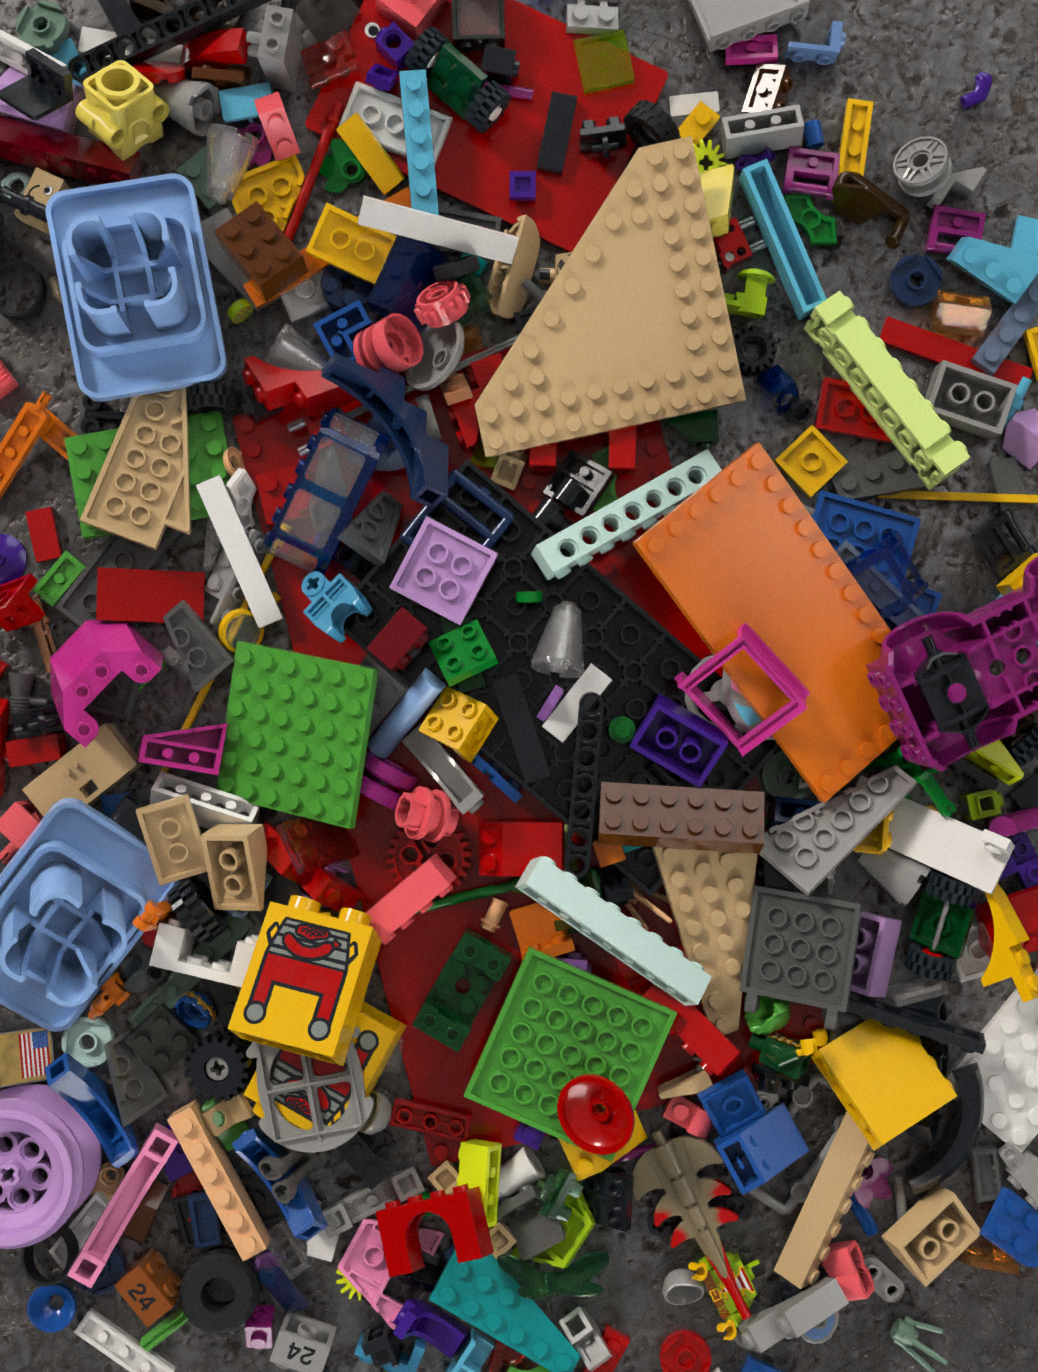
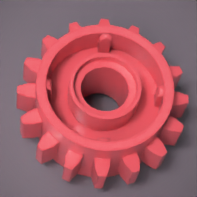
M454 279L439 281L430 285L418 295L414 312L422 325L426 323L431 328L444 327L455 322L466 313L471 295L463 282L458 284Z

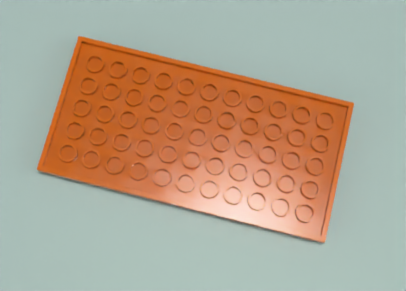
M760 442L752 445L632 543L713 655H716L737 638V628L747 622L810 691V695L806 697L807 709L772 734V736L820 802H827L898 739L890 729L889 722L891 720L887 712H884L879 705L878 698L880 696L877 689L870 684L867 678V673L869 672L866 667L867 664L880 658L882 641L891 630ZM744 649L722 665V668L762 722L791 701Z

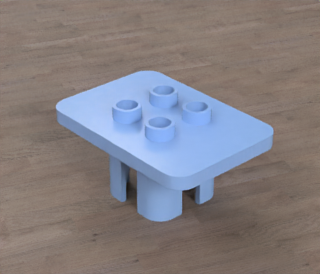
M171 173L63 190L52 195L46 205V218L76 378L84 394L94 401L105 402L187 388L194 384L214 383L221 379L227 369V356L197 198L190 181L180 174Z
M65 798L53 804L0 873V1004L40 1027L53 1032L66 1030L77 1021L99 992L102 985L109 979L144 932L136 928L132 922L137 915L141 916L145 911L144 906L149 900L156 903L168 901L167 892L180 883V880L159 885L146 843L79 799Z

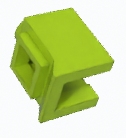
M987 787L985 790L978 789L959 794V798L966 800L969 813L963 814L966 820L974 821L1002 814L1000 807L1004 806L1002 794L996 792V790L994 791ZM987 797L990 809L982 811L979 799Z

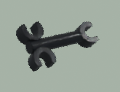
M84 395L82 404L86 408L84 413L85 419L82 420L80 429L83 433H88V426L95 424V432L102 431V424L98 420L122 422L125 412L102 410L104 402L99 401L94 406H90V398Z

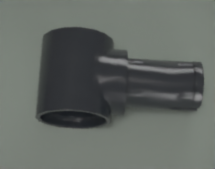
M546 496L532 514L552 531L557 530L561 532L574 524L564 517L566 515L563 513L564 509Z

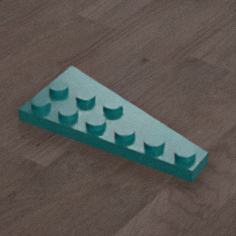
M454 1249L428 1299L551 1372H573L580 1354L500 1261L490 1254L481 1259L458 1263Z

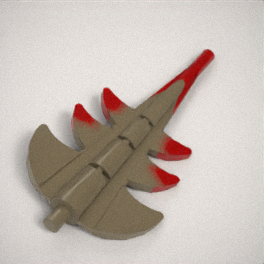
M661 1129L653 1132L651 1135L656 1146L647 1150L640 1157L633 1171V1194L635 1199L639 1201L644 1194L654 1189L665 1190L666 1193L661 1197L655 1209V1226H659L661 1222L669 1217L681 1216L683 1220L673 1232L671 1247L675 1248L681 1242L695 1238L730 1294L742 1320L750 1318L752 1315L738 1288L717 1227L724 1223L737 1221L739 1215L724 1207L709 1208L708 1205L712 1198L720 1195H730L732 1190L724 1182L716 1178H698L697 1172L707 1165L722 1164L723 1159L713 1145L698 1137L680 1136L666 1140Z

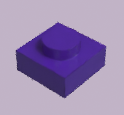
M375 63L367 72L365 82L372 84L377 90L390 91L398 82L399 72Z
M510 171V200H536V171Z

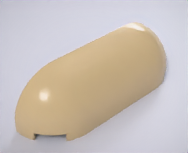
M527 215L519 216L517 218L518 222L509 231L505 229L503 232L518 236L519 238L512 265L495 260L486 291V301L489 302L491 312L502 318H513L515 312L522 310L528 292L521 284L526 278L532 279L540 249L538 228L535 222Z

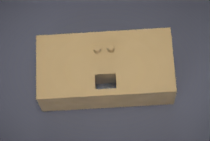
M104 723L99 727L95 739L86 748L79 743L22 790L44 817L53 804L65 798H76L89 806H93L102 796L108 794L145 763L136 762L137 753L113 723Z

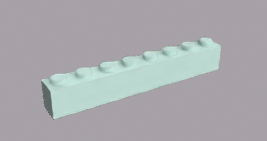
M540 856L530 860L515 886L517 889L683 1005L699 1004L712 976L704 971L705 968L702 965L683 957L684 953L681 950L666 945L662 942L663 938L642 928V923L637 919L625 916L620 912L621 909L616 904L601 899L599 897L600 894L596 890L584 887L577 882L578 878L575 875L563 872L556 867L557 864L552 859Z

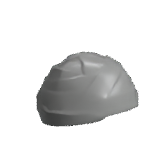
M373 1090L370 1095L374 1099V1107L368 1120L359 1130L365 1135L381 1132L391 1120L392 1107L389 1099L382 1092Z
M678 1268L669 1272L665 1277L662 1294L664 1299L670 1304H691L701 1299L704 1295L705 1288L703 1282L691 1278L695 1275L692 1270Z

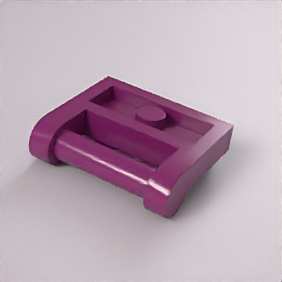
M789 146L782 193L790 194L791 192L824 196L826 200L833 201L832 187L838 177L840 154ZM793 177L828 181L827 186L795 182Z
M935 205L932 208L924 252L928 254H933L934 252L951 253L956 245L938 242V235L961 239V237H972L982 240L986 213Z

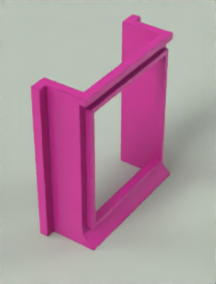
M747 622L737 628V638L693 673L687 676L682 671L675 677L679 689H682L738 748L742 757L807 709L806 697L810 695V691ZM742 649L751 656L791 700L744 736L697 687L698 683Z

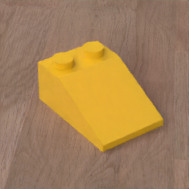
M636 1110L634 1111L635 1126L633 1134L628 1143L616 1152L612 1162L559 1139L577 1181L602 1172L647 1139Z

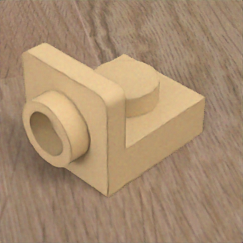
M523 450L499 455L491 479L499 485L515 490L528 455L524 454Z

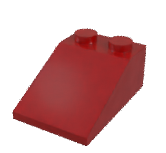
M495 820L479 822V875L522 876L530 860L540 856L552 859L556 862V867L564 872V823Z

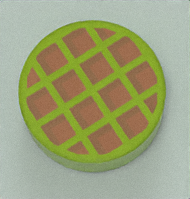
M239 299L229 307L227 315L233 323L237 324L246 320L252 314L254 307L248 299Z

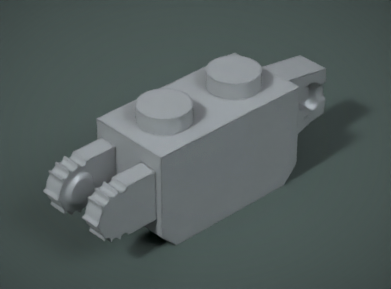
M1005 1143L997 1152L1006 1165L1003 1168L1010 1174L1007 1180L1018 1191L1022 1188L1028 1194L1025 1200L1037 1210L1038 1157L1030 1150L1020 1152L1011 1143Z

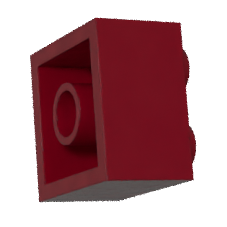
M401 607L366 649L391 670L397 671L400 669L403 671L413 659L410 654L414 649L418 648L421 650L430 639L427 635L430 630Z

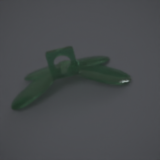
M596 1250L576 1259L564 1271L540 1272L530 1264L514 1256L502 1254L497 1257L498 1265L503 1271L525 1284L517 1290L518 1294L525 1299L532 1300L543 1299L560 1293L578 1297L599 1295L603 1292V1287L590 1282V1280L602 1272L610 1261V1256L607 1252Z

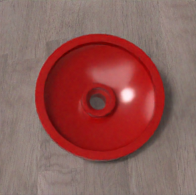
M584 1074L573 1078L561 1090L557 1103L558 1118L564 1132L574 1144L592 1154L608 1155L619 1151L628 1143L635 1126L634 1111L628 1097L618 1085L599 1075Z

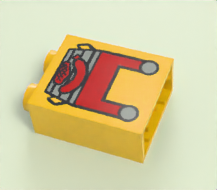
M291 895L288 906L270 901L228 1029L244 1040L344 1066L382 942L375 929L370 927L372 917L351 908H341L338 918L319 914L321 908L319 902L298 895Z
M363 1001L356 1023L361 1033L358 1037L352 1038L363 1070L365 1097H370L407 1025ZM280 1049L272 1065L271 1082L277 1085L303 1079L304 1073L300 1054ZM311 1058L314 1074L317 1076L343 1072L347 1069L346 1061L344 1066ZM255 1071L243 1095L256 1102L253 1112L258 1117L263 1118L265 1115L260 1103ZM349 1082L334 1083L318 1088L320 1108L325 1125L335 1124L344 1114L351 1095V1085ZM299 1090L275 1096L274 1101L278 1110L289 1122L304 1130H309L313 1127L306 1091Z

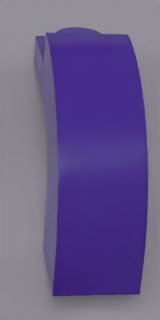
M407 1299L393 1321L397 1326L393 1334L400 1340L411 1335L420 1337L431 1343L450 1359L458 1354L471 1333L468 1328L446 1312L418 1299Z

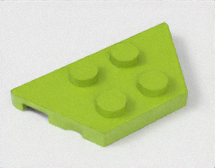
M570 1169L564 1171L550 1193L566 1237L563 1241L532 1258L533 1262L567 1268L596 1224ZM516 1246L511 1255L521 1258Z

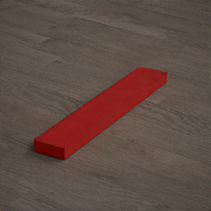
M886 317L879 338L883 340L886 346L935 364L945 360L986 374L970 362L977 352V348L895 318ZM1004 359L992 377L1018 385L1022 377L1030 379L1033 369Z

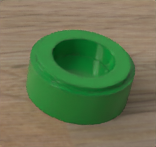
M543 591L516 592V602L534 603L542 602Z

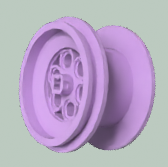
M25 1083L10 1086L0 1091L1 1249L31 1246L55 1233L91 1194L101 1171L103 1150L98 1138L79 1113L65 1099L49 1088L47 1084ZM5 1136L12 1140L13 1147L5 1143ZM31 1142H34L39 1146V1152H35L32 1150L30 1146ZM39 1168L47 1172L48 1178H44L39 1174Z

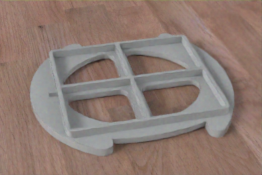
M355 1027L352 1038L360 1035L361 1030L359 1027ZM352 1040L345 1059L347 1063L346 1071L317 1076L314 1074L311 1057L300 1055L304 1073L303 1079L277 1085L271 1082L270 1076L274 1059L280 1049L252 1042L246 1051V1056L248 1058H257V1087L260 1103L265 1117L259 1120V1126L274 1142L295 1151L323 1152L347 1142L366 1123L374 1107V1099L372 1097H365L363 1070ZM349 1082L351 1085V1095L344 1114L335 1124L325 1125L320 1108L318 1088L334 1083ZM299 1090L306 1091L313 1127L309 1130H304L290 1123L278 1110L274 1101L276 1095Z

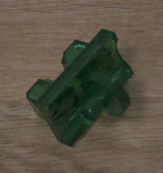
M559 1169L556 1177L550 1174L546 1183L539 1180L537 1186L542 1189L539 1200L543 1201V1204L538 1213L553 1220L558 1219L567 1222L572 1213V1208L563 1203L567 1195L577 1199L584 1188L575 1179L577 1175L571 1171L567 1172Z

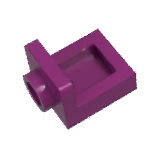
M257 1305L250 1318L245 1322L246 1348L273 1349L274 1305Z

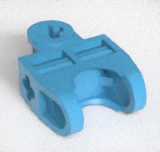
M315 571L309 573L302 582V591L312 602L303 613L316 627L341 644L346 639L344 635L346 633L344 631V622L347 617L353 613L364 614L367 617L372 612L366 597L340 573L332 581H329L322 573Z

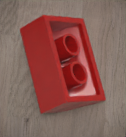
M1038 885L1007 895L1030 939L1021 943L1027 953L1038 950ZM988 902L976 905L979 944L991 959L994 945V923L990 905Z

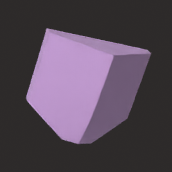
M1035 408L1015 413L1006 425L1004 440L1001 446V450L1010 457L1015 456L1016 461L1028 471L1038 462V411Z

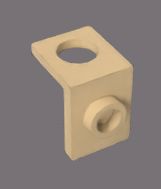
M243 1092L236 1097L233 1096L229 1101L225 1102V1099H223L220 1103H217L202 1114L214 1138L235 1123L255 1116ZM216 1111L224 1116V1123L221 1127H217L212 1120L213 1114Z

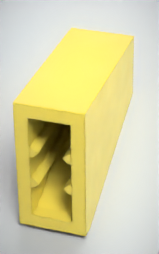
M733 164L699 174L712 237H718L729 231L734 194Z

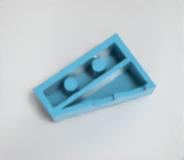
M961 237L946 258L948 262L1007 303L1012 304L1017 303L1038 274V255L972 237Z

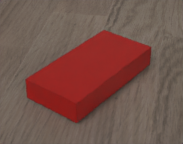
M53 507L25 512L36 563L59 559L63 551Z

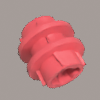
M422 786L413 789L411 793L403 792L395 809L396 824L398 827L404 828L408 838L416 840L423 838L425 841L432 843L439 841L443 836H451L459 818L458 808L453 802H450L449 796L445 791L437 789L431 791L429 788Z

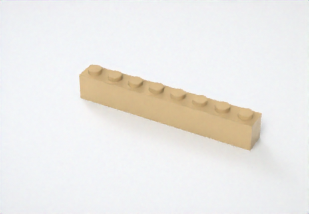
M846 1112L774 1268L775 1272L800 1289L813 1285L818 1279L820 1271L817 1269L821 1261H825L830 1253L829 1243L832 1238L837 1236L842 1225L839 1223L841 1217L849 1211L852 1205L850 1198L863 1181L861 1174L874 1158L873 1149L848 1112Z

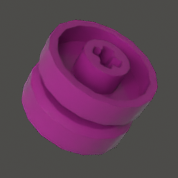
M367 752L364 769L371 773L373 777L363 773L360 793L395 810L396 804L402 795L395 787L404 791H412L418 778L405 771L400 765Z

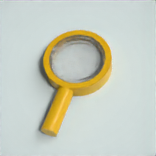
M273 592L272 595L277 604L281 597L276 592ZM235 609L227 613L221 620L218 630L219 639L227 649L235 653L237 641L260 644L264 635V626L258 627L250 610Z

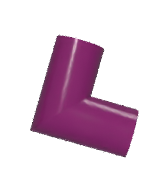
M1035 806L996 816L989 821L987 830L1003 837L1017 835V833L1037 829L1038 807Z

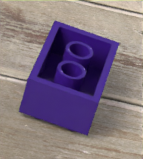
M659 694L635 732L629 747L700 788L727 747L729 739L718 727Z

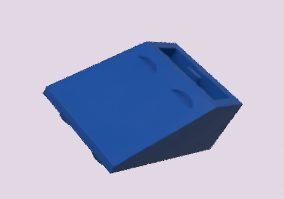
M783 1102L766 1111L765 1115L725 1137L720 1138L719 1136L714 1139L716 1148L742 1195L766 1183L809 1151Z

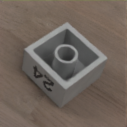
M293 1311L287 1312L269 1361L275 1363L281 1369L290 1368L299 1372H323L337 1327Z

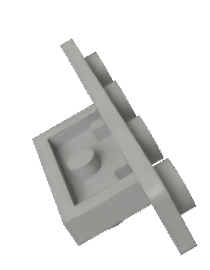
M251 529L247 538L260 565L272 540V536ZM224 548L204 591L219 599L210 619V624L219 627L221 620L227 613L240 609L245 599ZM235 618L229 623L227 630H230Z

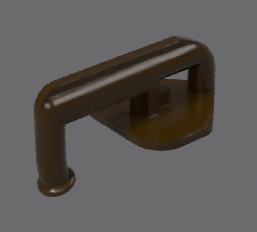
M852 171L840 173L832 187L836 212L854 224H864L878 213L883 212L896 222L892 233L885 238L886 245L891 249H896L909 222V211L861 174Z

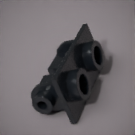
M424 1262V1268L413 1273L399 1275L397 1280H401V1284H407L419 1288L420 1283L425 1284L424 1290L432 1292L444 1268Z

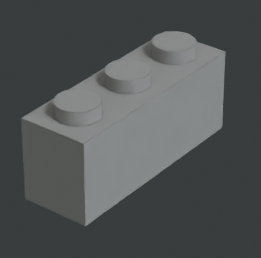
M800 105L722 118L720 139L725 159L740 157L745 154L762 153L767 148L775 151L787 149L789 146H802L804 122Z

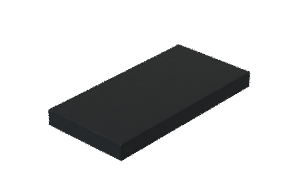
M256 1172L239 1177L265 1226L286 1220L276 1199ZM194 1190L189 1194L203 1192L205 1190ZM188 1192L171 1199L185 1250L195 1248L192 1224L186 1220L190 1218L187 1201ZM220 1220L223 1239L230 1237Z

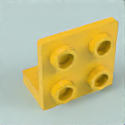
M445 687L421 724L419 731L451 747L463 760L471 763L499 718L487 704L450 687Z

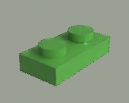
M66 550L35 586L33 591L52 607H55L86 565Z

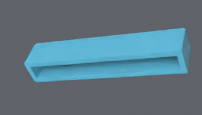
M426 69L399 71L411 208L439 215Z
M765 159L743 168L738 180L799 321L810 316L814 308L827 298L770 164Z

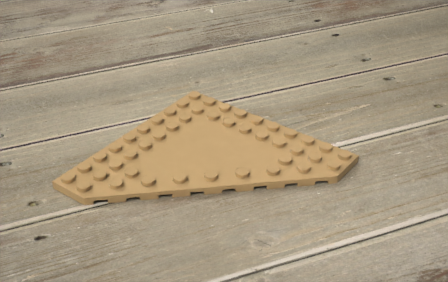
M692 136L640 147L634 154L475 403L486 458L746 401Z

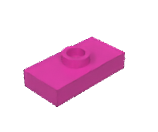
M777 34L756 35L748 41L736 42L725 49V65L776 64L778 60Z

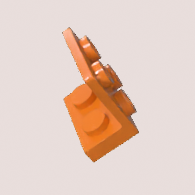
M536 902L509 912L521 950L522 960L529 946L553 957L575 951L571 934L567 935L566 930L556 932L554 921L561 919Z

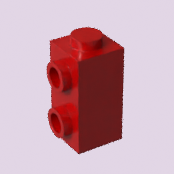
M56 732L19 740L14 738V741L5 742L6 748L3 750L4 760L8 763L9 768L57 761L68 753L65 733Z

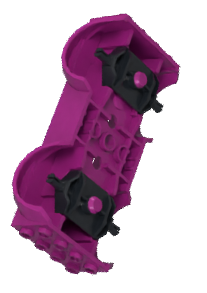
M1038 557L1027 564L1023 574L1022 587L966 615L960 612H937L907 621L885 636L882 641L880 658L866 665L869 672L867 673V678L870 684L878 691L880 696L878 698L879 705L884 712H887L891 720L889 722L890 729L899 738L902 745L900 746V751L907 761L932 767L942 772L947 769L945 768L947 765L988 744L1014 734L1018 719L1038 710ZM1023 648L1027 653V658L1020 664L1016 659V654L1019 649ZM994 660H999L1003 664V671L998 676L992 675L989 671L990 663Z

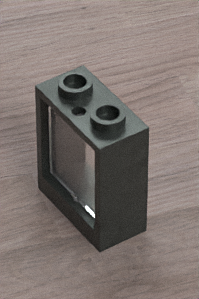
M452 0L453 46L461 53L485 50L486 44L505 48L504 0Z

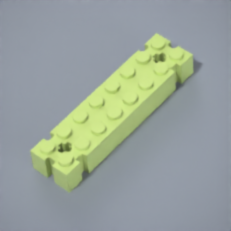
M838 291L814 308L810 315L811 319L807 321L804 330L815 344L819 343L823 349L822 353L842 379L848 382L850 389L908 464L916 468L918 471L917 475L930 491L954 474L970 458L967 448L960 441L954 442L949 435L951 428L948 423L939 418L933 404L921 395L915 381L907 377L902 370L900 362L896 358H892L886 350L883 340L876 337L871 331L868 321L864 317L854 314L852 311L854 310V305L850 298L844 296L841 291Z

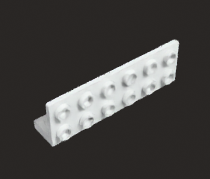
M860 776L856 785L859 786L867 782L868 778ZM903 798L893 809V819L889 822L888 832L892 834V842L889 849L989 894L993 893L1015 847L1008 838L984 829V831L978 830L951 817L945 818L939 812L907 798Z

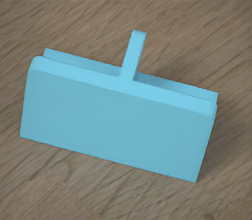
M270 82L218 91L225 123L246 119L249 120L250 124L255 123L254 118L259 117L254 100L274 93Z
M472 1328L469 1337L458 1354L454 1356L445 1372H481V1367L493 1350L495 1342Z

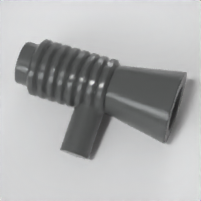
M8 672L11 689L8 712L10 730H13L11 713L27 710L30 707L37 708L48 705V698L30 697L35 678L33 673Z

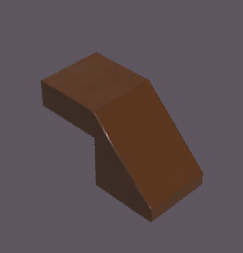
M156 1180L153 1181L124 1229L122 1236L143 1244L168 1191V1185Z

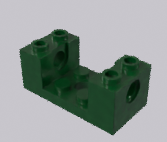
M466 927L415 1015L412 1026L458 1052L471 1031L472 1023L494 984L499 982L512 960V953ZM460 979H466L469 981L471 988L468 992L461 993L456 989V982Z

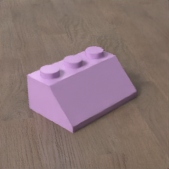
M10 66L0 76V90L27 75ZM72 84L74 100L39 120L29 119L1 99L0 115L74 135L78 122L75 110L77 105L84 100V87Z
M862 910L851 991L868 997H886L902 920Z

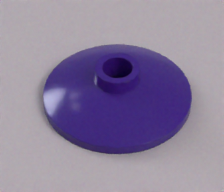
M0 534V555L2 557L0 561L1 585L22 576L27 566V553L18 539L11 535Z

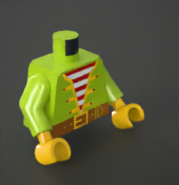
M725 1251L738 1288L749 1309L754 1302V1297L757 1295L752 1280L764 1275L765 1272L758 1259L743 1265L738 1253L732 1254L729 1251ZM704 1256L698 1263H689L688 1268L690 1270H697L696 1274L691 1278L704 1281L722 1320L726 1318V1323L722 1322L717 1325V1331L724 1332L727 1329L723 1340H733L737 1334L736 1327L740 1324L742 1318L724 1284L707 1257Z

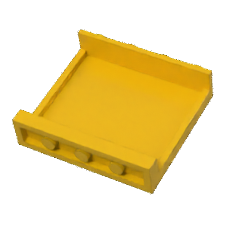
M870 1018L820 1048L811 1056L873 1151L957 1097L952 1083L947 1078H944L938 1069L935 1059L927 1054L918 1036L911 1035L906 1030L898 1027H886L879 1021Z

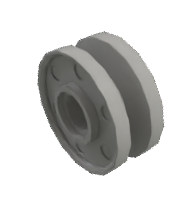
M925 136L911 140L900 148L894 158L893 169L900 188L906 194L914 197H923L936 193L946 185L952 175L953 165L946 145L939 138Z

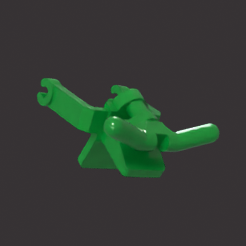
M900 746L889 753L876 757L863 769V771L868 772L882 766L889 769L897 765L923 786L943 817H949L951 813L956 812L955 805L949 801L932 776L940 773V771L934 768L922 771L919 764L911 763L903 757ZM907 794V795L904 797V798H907V799L913 801V800L911 799V797L909 796V794Z

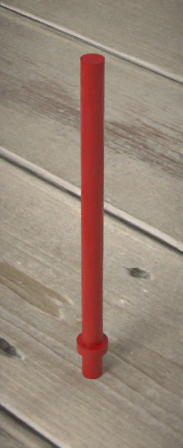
M335 101L330 115H326L325 121L327 123L284 234L291 242H293L334 131L339 126V118L344 108V105L340 102Z

